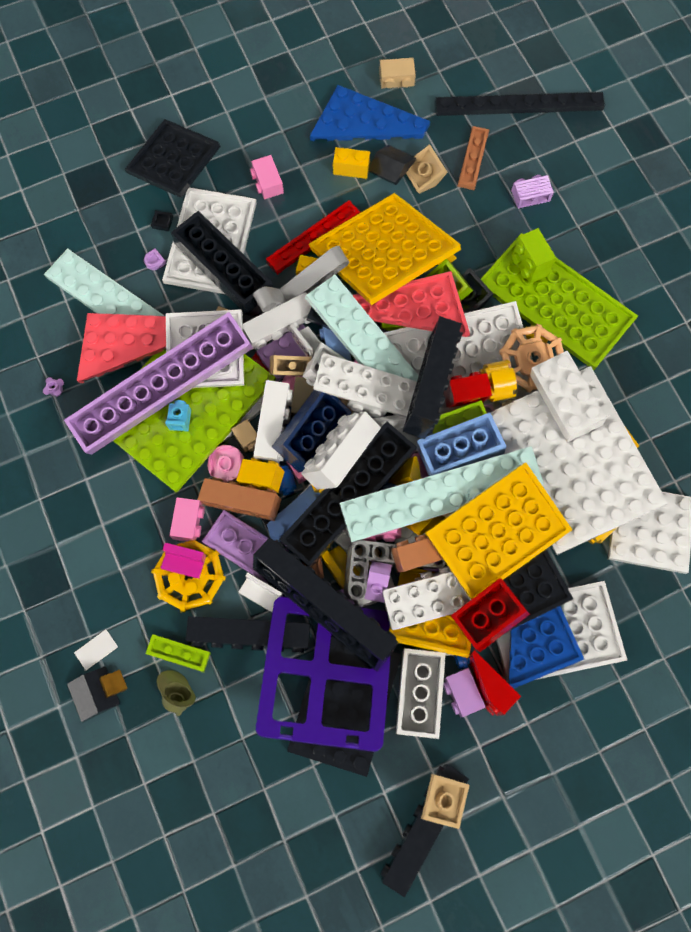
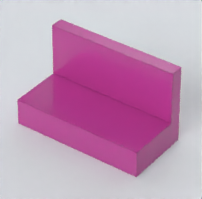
M165 543L163 547L165 556L161 569L200 579L206 559L204 552Z

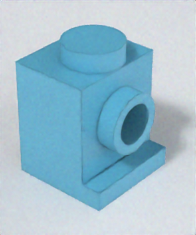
M182 400L169 403L168 416L165 422L169 430L189 431L190 406Z

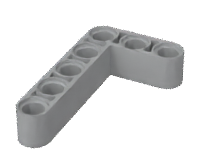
M335 246L280 289L265 286L255 291L253 297L261 310L267 312L305 292L307 294L345 268L349 264V260L341 247Z
M363 540L350 544L347 550L344 595L347 599L360 600L365 596L369 562L375 561L395 565L391 549L397 547V545ZM356 545L362 548L361 556L355 553ZM376 547L379 548L382 552L380 558L376 557L374 554ZM440 560L437 565L433 562L417 568L437 569L442 568L446 563L444 560ZM355 565H357L361 570L359 576H356L353 573V567ZM353 585L358 587L359 593L356 597L353 596L351 593V587Z

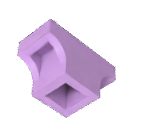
M372 561L364 599L384 603L382 591L388 587L392 565Z

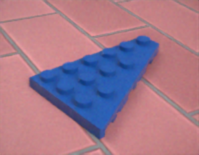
M338 85L310 134V140L327 139V141L353 140V138L384 140L391 139V137L423 139L430 126V121Z
M560 606L510 630L508 684L513 689L584 660L583 654Z

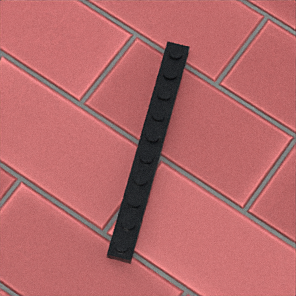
M603 92L436 97L435 100L436 116L603 111L605 108Z

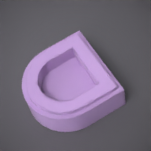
M153 249L144 257V263L150 270H158L166 264V261L156 249Z

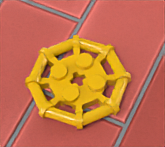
M196 539L176 544V546L198 550L207 555L200 579L188 578V580H185V575L161 569L165 556L164 552L155 568L151 571L158 592L157 598L180 609L181 612L212 604L215 594L226 579L218 556L219 552L199 543ZM211 562L215 572L214 575H210L208 572L207 564ZM162 576H168L170 587L165 589ZM209 580L214 581L206 594L203 590ZM176 591L183 595L182 600L180 601L170 594ZM198 593L202 596V598L188 602V596Z

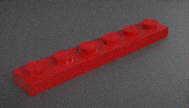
M348 200L266 258V263L278 275L299 260L300 255H306L311 251L309 243L358 215L360 211Z

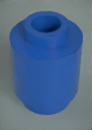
M281 466L285 472L278 493L283 494V496L291 495L297 488L293 472L289 469V466Z

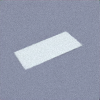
M104 630L74 652L85 670H88L118 646L108 631Z

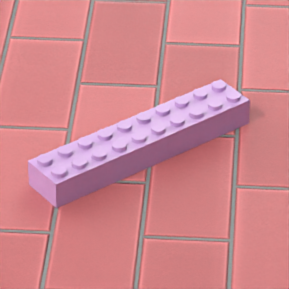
M228 312L64 421L84 452L92 455L253 349L230 312Z

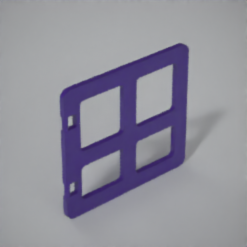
M277 598L273 605L255 728L257 735L263 738L290 740L372 752L379 751L383 746L390 657L378 672L374 669L331 664L328 661L331 633L319 623L313 660L283 657L281 651L287 614L309 615L289 598ZM361 608L367 617L374 618L383 630L389 631L390 623L387 611ZM280 673L308 676L311 679L307 717L304 724L277 721L272 717L277 679ZM331 679L372 686L369 731L362 732L322 726L321 719L326 680ZM280 728H293V734H280ZM346 736H358V744L346 742Z

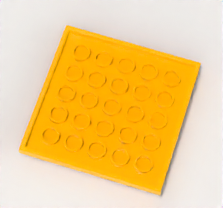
M396 193L391 194L309 243L310 249L318 257H321L331 248L340 246L349 260V264L337 274L371 305L461 250L460 243Z

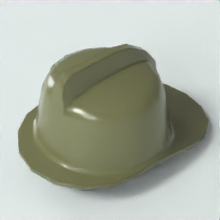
M166 670L158 675L156 682L162 695L163 707L175 713L176 716H180L183 711L195 703L196 696L187 679L179 672Z

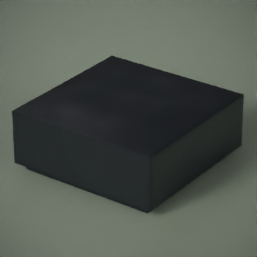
M155 210L151 223L152 229L169 232L173 214Z

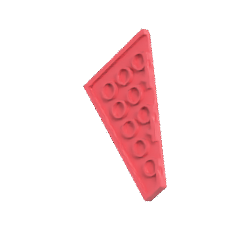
M451 271L412 280L373 305L367 302L359 293L353 295L375 322L433 331L439 316L462 323L460 332H463L462 337L470 336Z
M87 313L77 381L85 383V380L95 376L100 377L107 372L124 367L125 364L135 360L140 361L144 357H150L164 351L163 349L166 348V316Z

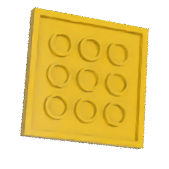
M414 568L400 572L398 586L414 582V578L421 577L420 573L427 570ZM451 615L397 630L389 628V631L395 635L398 643L469 658L471 642Z

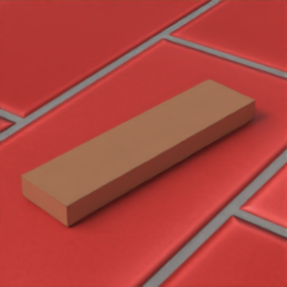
M472 127L458 187L475 190L489 129Z

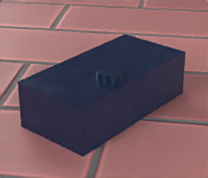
M313 390L272 445V448L296 471L303 472L305 469L304 465L315 456L316 449L325 443L328 433L338 426V420L344 415H351L352 412L336 396Z

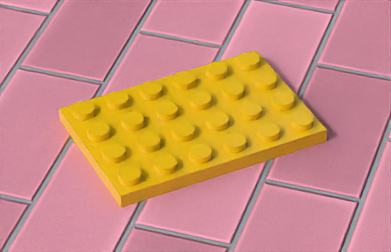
M525 462L430 528L425 534L472 600L500 577L502 580L568 534L572 531V528Z

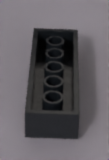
M200 211L194 213L171 232L174 244L246 315L258 305L253 297L254 292L265 286L273 288L272 281Z
M439 316L428 340L402 432L425 439L428 433L432 434L435 424H438L441 416L439 409L442 408L445 401L443 394L450 382L448 375H451L454 367L452 360L457 355L458 348L456 346L463 332H460L462 323Z

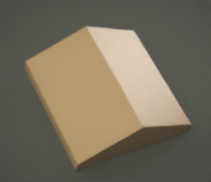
M428 145L414 156L416 161L406 174L417 192L422 193L435 187L448 172L431 145Z
M432 774L421 819L459 829L469 785Z

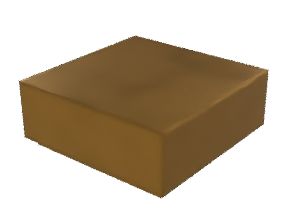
M120 670L100 677V682L107 698L128 689Z

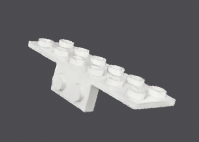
M323 353L313 389L348 400L346 407L351 408L355 412L366 411L374 418L384 417L387 412L407 417L417 381Z
M448 566L439 568V572L432 573V571L420 573L421 577L414 578V582L382 591L392 630L451 615L471 600Z

